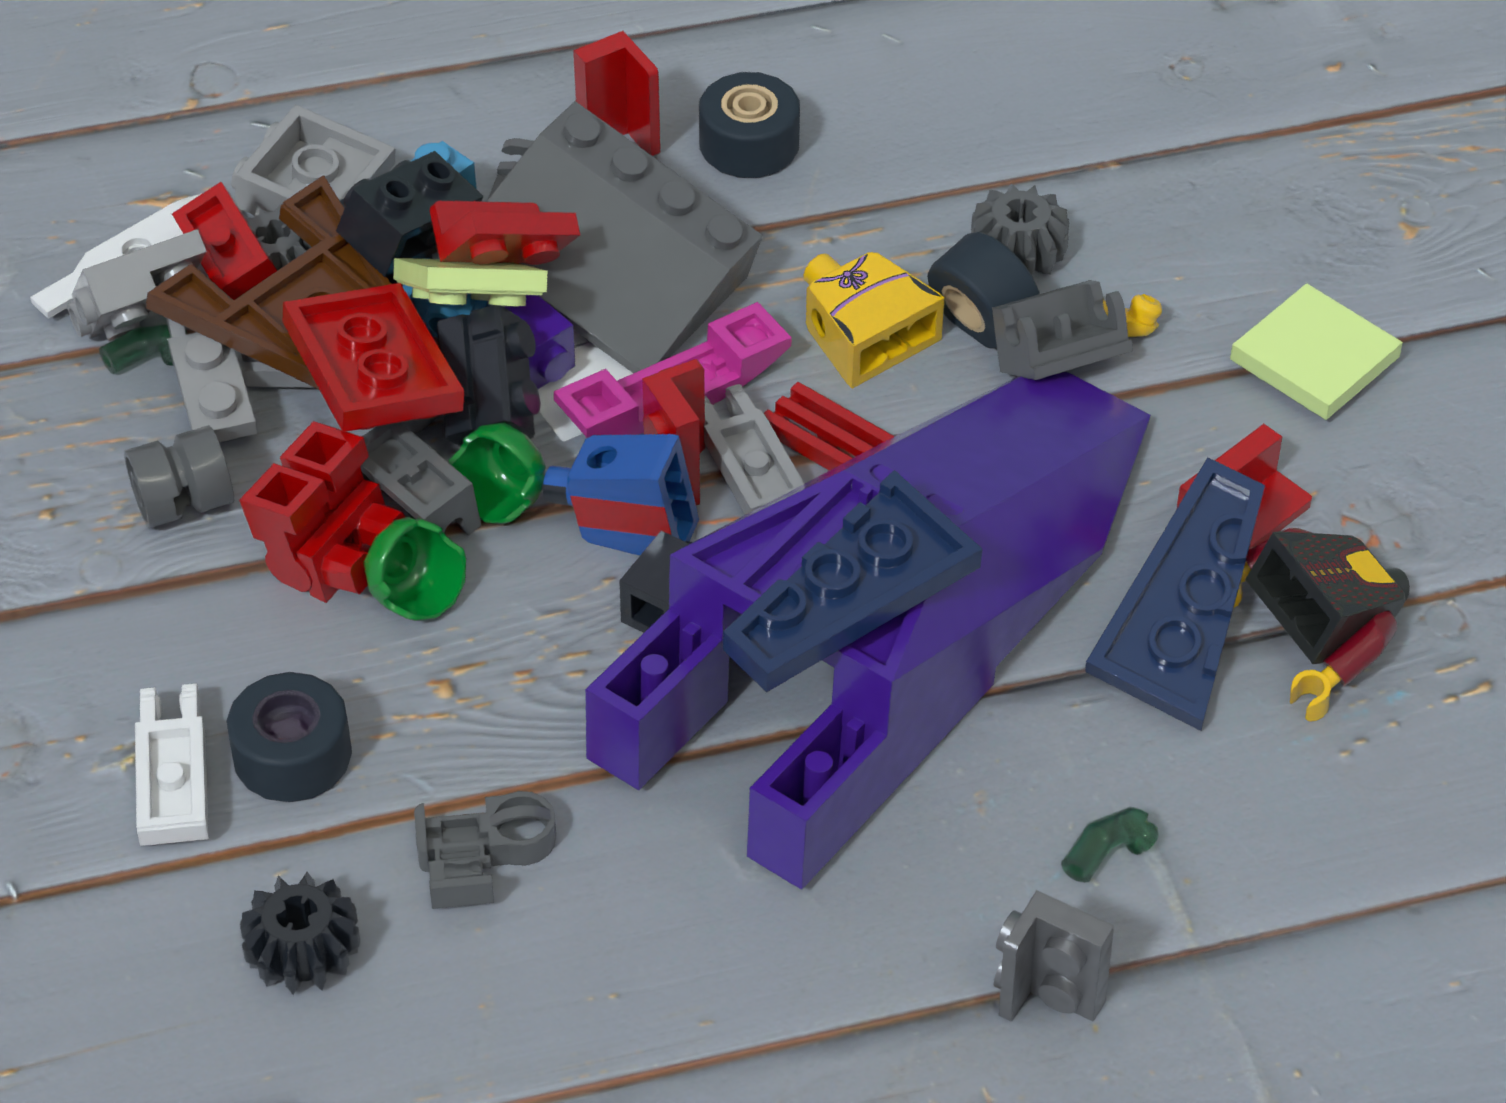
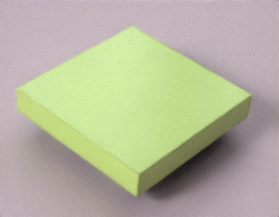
M394 258L393 279L397 280V283L413 287L412 297L429 299V303L466 304L467 293H471V299L486 300L491 305L526 306V295H543V292H547L548 271L519 263L474 264L473 262H440V259Z
M1306 283L1232 344L1230 360L1327 420L1400 357L1403 342Z

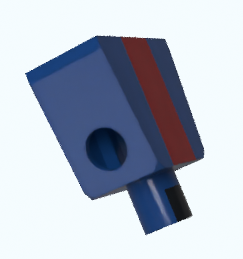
M592 435L585 439L572 468L552 465L547 469L544 476V500L547 503L573 506L581 537L591 544L640 556L660 531L683 541H690L699 522L679 435Z

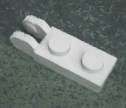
M197 683L182 685V692L179 695L182 718L160 720L162 717V707L156 688L140 689V722L135 723L136 827L140 846L209 839L206 737Z

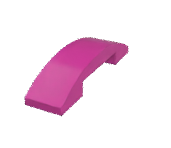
M756 302L708 323L707 341L620 380H616L605 368L555 390L554 401L587 438L592 435L644 433L642 378L658 373L665 368L697 359L704 368L705 396L714 405L726 398L725 389L727 387L737 384L743 387L773 364L791 347L792 337L759 302Z

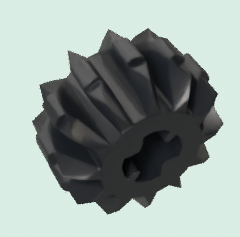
M308 872L305 873L298 884L289 885L278 875L274 885L275 892L269 893L254 890L253 900L251 901L252 909L242 913L240 930L242 939H244L242 943L244 959L246 963H249L250 968L258 969L259 977L264 981L266 987L284 979L286 988L293 995L300 984L306 981H312L313 984L323 991L327 981L326 973L346 975L347 967L350 965L349 956L358 953L360 934L359 928L356 926L358 922L356 907L351 902L350 897H341L340 888L337 887L334 879L316 887L315 880L312 879Z

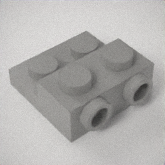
M295 104L280 123L274 122L270 125L265 133L263 142L250 157H243L237 164L231 180L232 188L235 189V202L241 210L254 216L257 206L265 212H272L279 205L283 204L285 200L323 175L338 199L341 200L345 198L347 192L358 181L365 178L372 180L389 172L395 165V147Z
M198 229L82 269L72 292L74 301L67 303L69 316L78 336L88 335L90 339L105 333L108 341H113L139 331L142 328L140 321L149 316L150 310L146 308L147 293L190 264L198 268L207 251Z

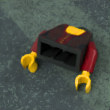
M1289 528L1282 532H1272L1268 540L1248 551L1234 608L1242 601V583L1247 581L1312 664L1324 663L1326 668L1321 672L1304 670L1298 673L1293 679L1290 691V704L1297 701L1303 694H1314L1317 696L1307 706L1305 716L1307 721H1317L1323 718L1328 711L1331 689L1339 682L1344 686L1349 684L1377 660L1396 633L1397 622L1395 618L1409 596L1410 585L1405 572L1399 568H1384L1365 544L1352 535L1318 534L1300 528Z

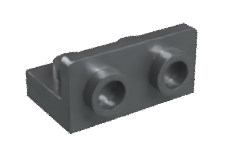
M1036 890L1023 913L1013 910L1008 915L997 938L996 949L1003 952V958L993 983L994 987L1000 989L999 1016L1012 1022L1031 992L1039 996L1045 1004L1056 1011L1067 1014L1076 1013L1090 1021H1094L1106 1001L1114 925Z

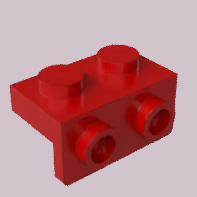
M437 201L429 209L440 262L545 264L557 259L560 256L559 251L581 235L576 213L540 212L538 205L535 203Z
M693 359L642 378L644 434L679 435L697 506L700 505V453L705 449V373L701 363L697 359Z

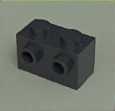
M433 151L413 161L404 160L383 175L372 180L365 178L353 185L344 198L343 204L345 209L336 232L379 273L387 277L394 273V258L424 259L438 252L429 210L437 201L482 202L484 196L459 174L451 164L445 161L436 151Z

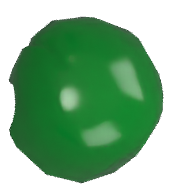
M506 423L480 426L478 430H475L463 439L460 449L448 461L450 465L472 482L479 517L485 523L506 524L515 520L536 502L543 490L546 465L541 452L526 434Z
M406 517L398 519L374 538L364 560L368 589L383 607L399 616L413 621L437 619L455 604L466 583L467 558L464 549L448 538L440 526L421 518L412 519Z

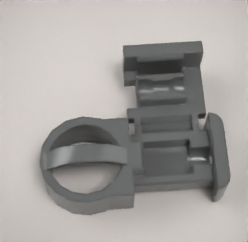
M526 791L485 797L486 812L426 818L424 803L417 805L414 810L418 861L420 869L429 872L432 909L494 903L492 875H483V869L510 864L526 866L538 863L547 857L556 842V821L552 805L543 796ZM521 818L536 819L546 826L541 833L526 840H513L503 836L498 831L507 821Z

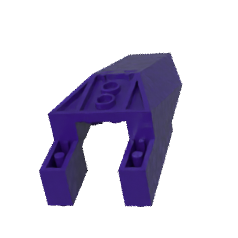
M1067 371L1037 380L1018 376L894 436L670 554L669 609L585 689L586 759L639 791L728 702L729 655L723 651V631L778 579L787 581L801 567L802 556L818 541L826 544L843 527V518L860 502L867 505L879 493L880 483L895 470L983 549L981 567L823 659V662L834 667L832 704L750 787L747 857L802 890L994 685L995 671L999 663L1102 555L1151 415Z

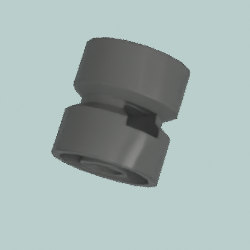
M210 425L177 434L173 446L165 447L157 440L124 450V459L131 487L142 518L149 529L182 519L186 507L192 506L202 513L234 503V491L227 463L217 436Z

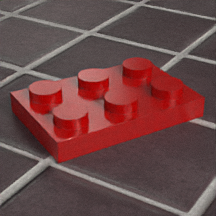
M401 283L283 302L282 322L342 432L367 430L386 424L414 419H429L437 415L463 411L464 389Z

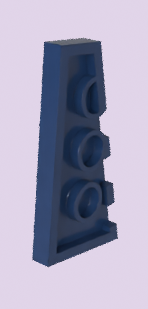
M1207 457L1088 657L1085 666L1086 673L1202 731L1263 498L1264 484Z
M893 470L880 483L879 493L867 505L861 502L857 504L843 518V527L826 544L818 541L802 556L801 567L787 581L778 579L723 631V651L767 693L981 567L983 549L899 473Z

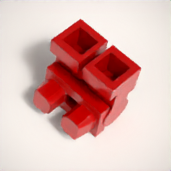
M313 421L280 456L282 466L273 463L239 499L253 538L263 541L267 549L265 561L270 572L280 582L300 592L309 590L312 597L325 603L339 589L359 595L368 586L364 560L374 538L395 520L405 518L403 512L385 505L378 483L363 479L360 466L369 457L364 437L349 432H342L340 429Z

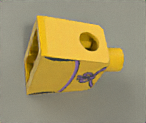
M868 252L843 266L836 262L829 254H820L813 258L806 266L803 277L809 284L806 289V325L808 331L844 381L852 389L942 340L944 297L879 253Z

